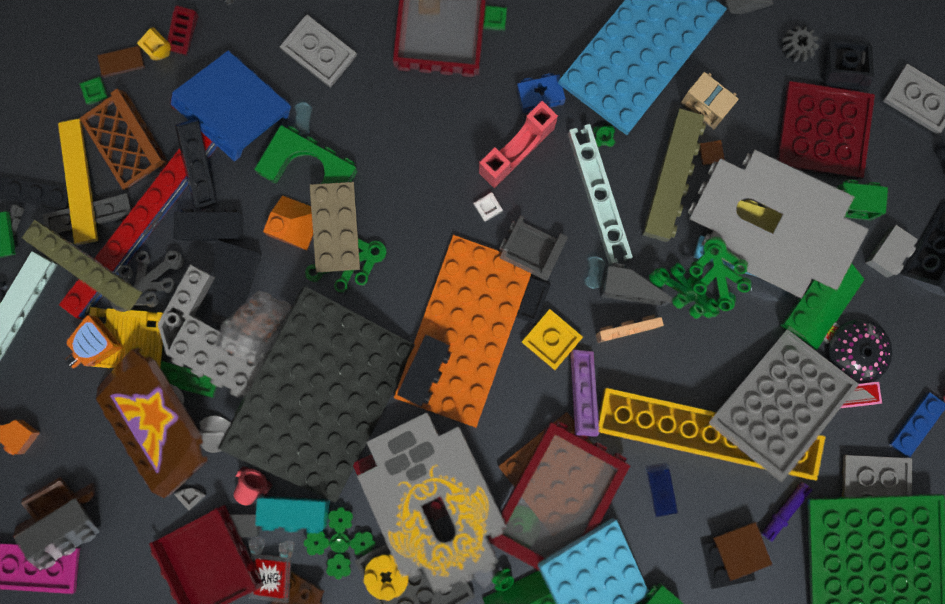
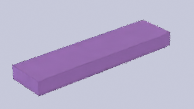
M573 349L570 354L575 435L596 437L599 435L594 351Z

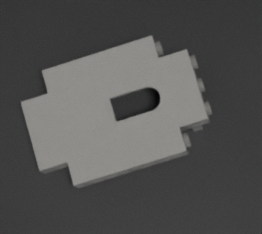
M756 150L753 151L752 155L748 153L742 163L745 166L744 170L722 159L718 163L713 162L708 172L711 175L708 183L703 181L698 191V194L701 195L698 203L693 201L688 211V214L691 215L689 220L713 231L712 234H706L701 245L704 246L705 242L711 237L722 238L729 252L748 262V273L800 298L803 297L811 279L837 290L869 230L844 218L854 197ZM750 198L783 215L772 234L741 219L736 212L737 204L742 199Z

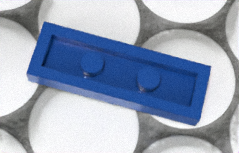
M927 392L889 445L906 458H910L944 412L945 403L931 392Z

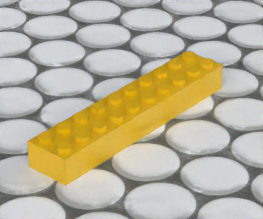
M609 388L603 389L598 413L599 433L764 469L709 424L717 412ZM819 435L788 475L817 481L825 436Z

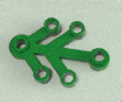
M715 236L705 242V253L691 264L689 271L693 276H701L704 266L713 258L714 266L701 279L695 282L693 290L697 294H704L708 284L716 277L720 293L717 303L722 311H729L734 308L736 297L733 293L729 292L726 277L738 284V290L743 293L750 291L752 282L749 278L739 275L747 272L748 262L729 252L725 241ZM723 259L734 265V271L723 264Z
M358 239V248L363 250V252L359 253V262L365 260L366 262L362 271L356 274L355 282L360 286H364L368 283V276L374 264L381 262L386 257V248L378 241L368 244ZM378 248L379 254L372 255V249ZM315 264L309 265L305 270V275L311 282H318L323 278V274L329 273L317 272L316 276H311L310 271L316 269ZM354 270L344 271L341 278L334 283V288L337 292L344 293L348 289V282ZM364 275L366 277L365 282L359 283L358 277ZM340 282L345 284V288L342 290L337 288Z
M676 263L670 269L679 283L669 278L670 275L664 268H657L649 274L651 283L657 288H661L666 284L679 292L672 298L674 306L678 309L692 302L697 303L689 308V313L693 318L698 319L702 315L711 318L719 315V304L716 300L708 298L705 293L701 295L696 294L692 289L695 282L701 278L691 275L686 280L683 276L686 271L681 264Z

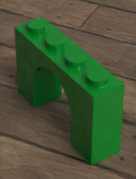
M282 125L254 169L259 175L277 184L288 164L293 159L308 155L319 159L324 165L325 173L321 184L352 182L358 172L356 167H354L355 163L350 159L344 157L342 160L335 156L337 153L328 147L323 149L317 146L318 142L307 136L305 139L298 135L300 132L291 126L285 128Z

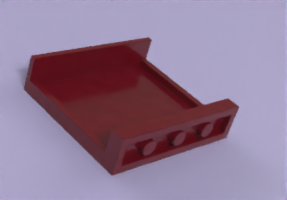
M225 505L149 543L151 554L157 560L161 568L160 573L170 587V594L177 604H229L264 586Z

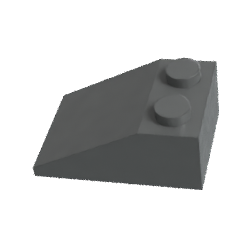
M613 263L612 266H608L604 271L601 297L666 306L672 302V297L633 270L626 269V265Z

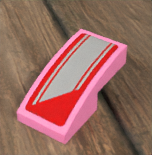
M880 383L859 384L841 408L882 404Z

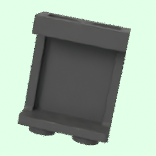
M520 215L518 221L513 220L508 230L511 233L509 239L505 237L499 248L502 250L500 259L547 281L568 237L561 233L558 239L523 223L524 217Z

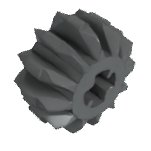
M796 25L793 27V30L788 29L786 31V36L781 40L785 44L782 47V51H788L786 58L792 55L794 62H797L799 58L802 62H805L808 57L812 58L815 55L814 51L818 49L819 45L815 43L818 41V36H812L814 29L808 32L806 25L801 29Z

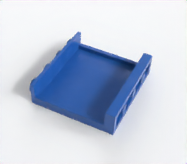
M229 51L225 52L173 91L171 105L189 121L198 120L200 131L233 161L240 158L242 150L282 117L285 120L288 119L291 106L286 99L281 98L273 91L270 85L265 84L253 70L248 69L237 56H234Z

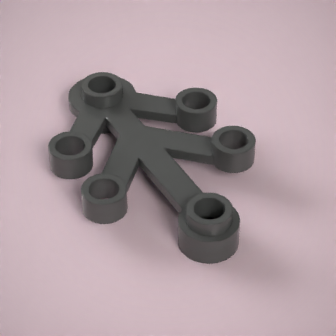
M140 251L136 254L135 258L138 262V268L133 287L139 291H165L166 293H171L176 289V284L171 278H165L162 282L153 281L169 268L177 270L183 266L184 258L178 251H169L165 255V260L147 275V266L151 261L150 256L145 251ZM123 265L118 270L121 278L129 283L130 278L134 274L131 267ZM171 283L170 287L165 288L167 284ZM148 292L144 297L140 296L134 305L154 307L158 304L159 299L154 292ZM154 297L153 301L148 302L150 298ZM110 301L114 310L120 312L128 311Z

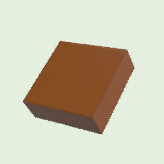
M721 140L700 144L699 150L702 166L712 165L713 162L718 163L720 159L725 161Z

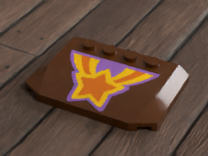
M137 347L131 349L97 387L96 400L151 492L166 498L172 495L208 460L207 456L202 457L200 445L203 444L200 433L156 361L150 356H143L139 353L141 349Z

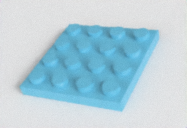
M611 518L537 564L556 604H637L647 597L648 589L618 522L614 518Z

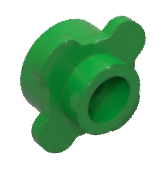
M597 126L594 128L593 132L597 147L602 145L614 146L613 133L615 129L612 126Z
M508 567L498 571L492 578L495 590L506 591L513 585L514 578L510 575L511 570Z

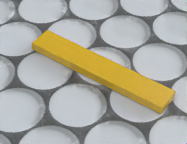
M80 119L60 122L58 126L74 244L82 245L98 241L82 122Z

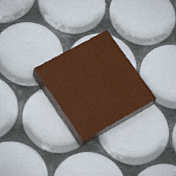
M756 522L713 537L730 581L773 565Z

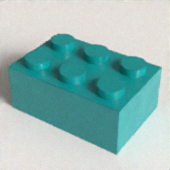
M281 496L257 498L255 526H262L261 530L275 531L279 527H284L286 532H298L301 528H305L307 533H320V531L329 526L330 500Z

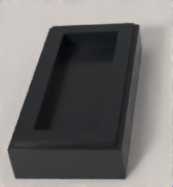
M530 277L516 318L536 325L551 284Z

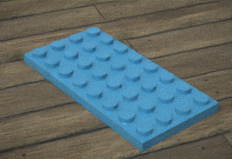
M624 0L560 78L558 84L625 135H628L727 8L716 0Z

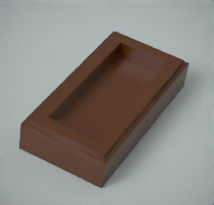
M140 46L97 55L101 75L104 78L145 68Z

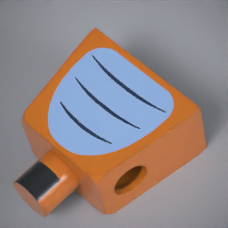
M87 315L66 342L73 352L65 361L72 368H76L81 362L85 366H96L123 347L98 316Z

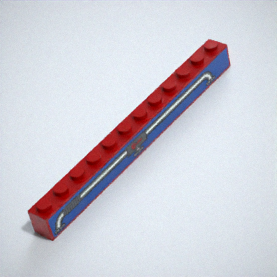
M201 132L208 160L218 146ZM180 148L94 258L118 276L119 268L129 263L188 186ZM78 279L59 306L75 318L84 320L90 313V307H95L103 295Z

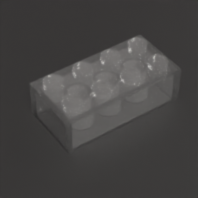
M258 290L223 323L215 346L257 366L266 356L292 306L288 302L279 301L271 297L267 292Z

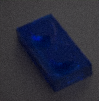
M670 469L647 473L655 517L677 514L678 510Z

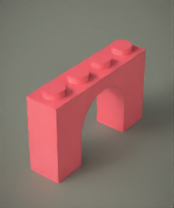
M541 101L526 116L524 126L515 137L500 151L494 148L479 163V174L495 188L555 129L558 116Z

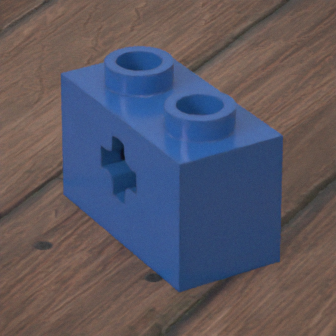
M548 73L536 80L526 78L517 84L522 114L531 112L541 101L549 108L564 105L565 95L563 87L558 84L560 74ZM537 89H541V91L544 92V94L540 95V93L537 92Z

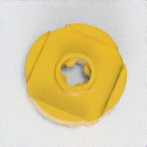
M392 554L376 556L366 566L364 584L368 592L375 598L387 601L400 596L407 587L409 577L401 576ZM390 571L392 573L390 575L392 581L384 583L380 574Z

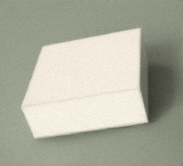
M492 192L473 203L484 222L503 212Z

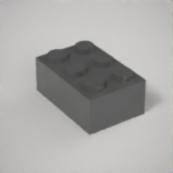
M75 498L15 536L14 539L26 560L39 570L53 566L60 557L73 553L76 547L82 543H88L93 540L100 531L87 510Z

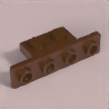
M59 477L21 500V504L31 515V518L15 527L13 537L75 498L82 504L90 501L95 491L94 484L90 483L73 493L62 477Z

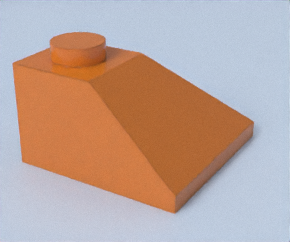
M282 195L272 209L263 232L269 237L307 251L313 238L311 206Z

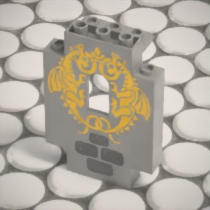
M425 413L367 442L377 467L357 477L401 576H408L409 579L421 574L420 569L424 568L434 592L440 591L443 594L454 588L452 584L460 580L464 584L474 579L473 574L482 571L484 574L495 568L494 564L498 560L487 536L490 535L491 538H495L503 534V529L507 526L461 429L457 427L439 436L430 415ZM440 496L456 528V536L449 543H440L435 538L421 507Z

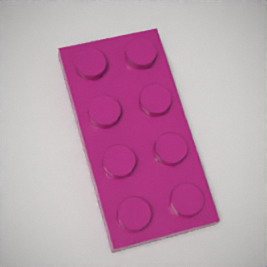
M0 543V589L76 593L80 548H76L68 556L60 557L50 568L39 570L26 560L18 544Z

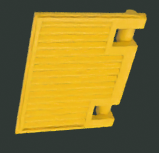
M90 307L89 315L106 317V324L104 325L123 347L96 366L91 367L115 368L131 349L139 347L141 349L139 353L145 357H152L160 368L163 341L158 322L163 313L135 310L120 312L114 309ZM147 321H156V327H147Z

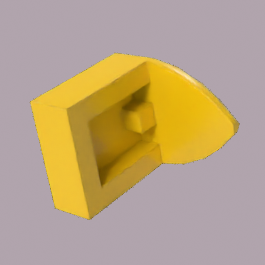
M154 27L150 28L137 43L150 56L151 60H161L170 54V43Z

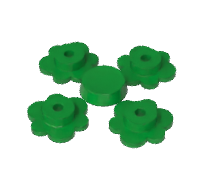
M339 507L337 511H331L328 515L330 520L329 527L335 528L337 534L331 537L330 542L328 538H325V533L322 531L320 533H308L307 539L303 542L304 546L307 547L309 555L323 554L324 549L330 544L331 549L337 554L334 558L328 559L327 564L329 566L326 572L337 580L351 573V568L349 567L350 560L344 558V555L341 554L349 548V545L352 549H355L354 553L356 555H366L376 545L375 541L372 540V534L368 531L363 534L357 532L355 538L351 539V541H349L345 534H342L346 528H351V520L353 518L352 512L345 511L342 507Z

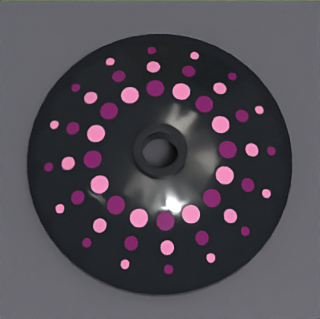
M865 319L850 320L840 325L832 334L828 344L829 362L858 384L875 382L885 374L892 360L891 341L885 330L878 324ZM866 348L869 350V354L867 356L864 354V350Z

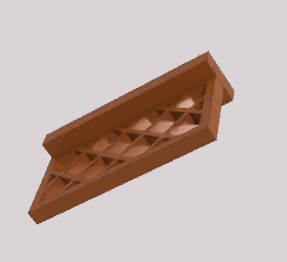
M117 88L110 93L112 96L80 117V120L121 188L126 190L157 168L166 166L169 161L127 92ZM113 102L117 107L115 117L106 115L108 106ZM95 115L100 116L98 129L92 128L88 121ZM105 118L114 119L112 132L103 130ZM119 120L126 122L128 125L126 135L117 133ZM102 132L111 134L109 146H104L101 143ZM116 135L125 137L123 149L114 148ZM130 138L136 139L139 143L137 152L128 151ZM113 150L122 152L120 164L113 163L111 159ZM127 153L136 155L134 167L125 166ZM141 156L147 157L151 163L145 170L139 169ZM124 168L133 170L132 177L127 182L122 177Z

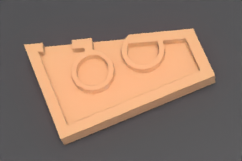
M655 315L643 317L642 322L634 323V320L621 323V327L613 328L611 325L600 328L596 338L597 342L600 343L664 326L662 317L655 318Z

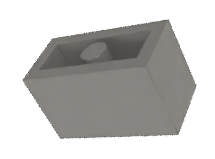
M894 225L887 230L865 263L885 277H890L894 274L898 275L904 267L902 263L905 258H909L916 250L914 245L918 239L898 225Z

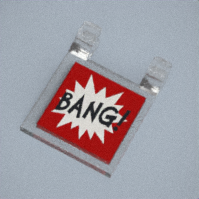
M263 538L250 539L251 559L264 586L250 593L249 599L289 603L291 556L295 546L294 542H280L279 552L281 556L261 554L265 545Z

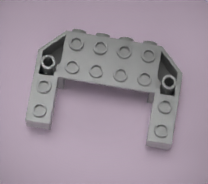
M190 265L158 322L166 354L172 357L171 362L181 367L184 364L191 367L190 372L199 377L206 375L211 378L210 382L220 388L224 385L231 389L230 393L232 395L242 398V396H245L266 355L201 322V318L195 315L215 277Z

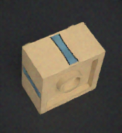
M704 72L687 92L681 104L691 112L705 115L703 121L715 129L739 99L736 97L737 94L735 92L732 94L711 77L712 74Z

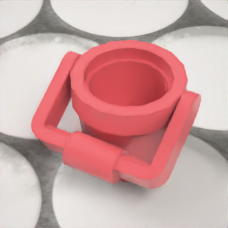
M243 466L236 474V477L239 479L233 493L234 498L242 505H251L262 493L266 496L273 485L267 481L261 472Z

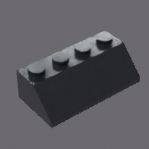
M942 201L901 275L923 289L944 297L945 202Z

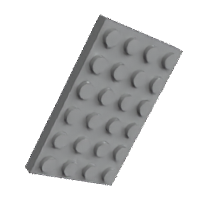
M787 329L711 419L709 424L782 482L859 384Z

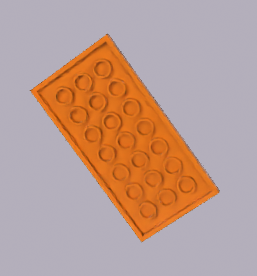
M453 235L415 338V346L407 360L394 398L476 428L531 273L500 259L502 254L500 251ZM425 335H428L449 345V351L452 354L448 363H443L439 370L443 373L438 384L433 383L430 389L433 394L429 403H423L421 407L398 396L397 393Z

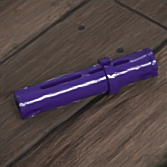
M800 482L780 510L771 516L772 520L760 534L765 536L770 542H773L782 528L788 526L787 522L813 490L804 482Z

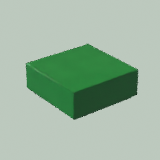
M486 6L484 29L505 31L507 8Z
M101 77L80 83L85 102L88 105L108 98Z

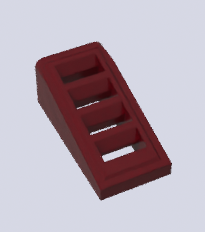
M175 6L167 40L170 43L171 52L187 56L199 17L196 11ZM181 16L187 17L189 20L181 19ZM179 24L187 26V29L180 28L178 26ZM176 33L184 34L185 38L176 36ZM174 41L184 43L183 47L173 44Z

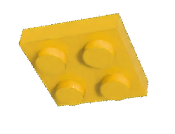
M549 309L521 343L555 371L583 336Z

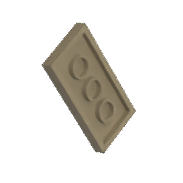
M354 182L310 185L316 273L360 270Z

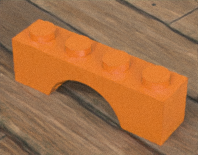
M14 420L6 425L0 424V443L4 445L3 449L11 455L25 454L40 434L39 431L24 420Z

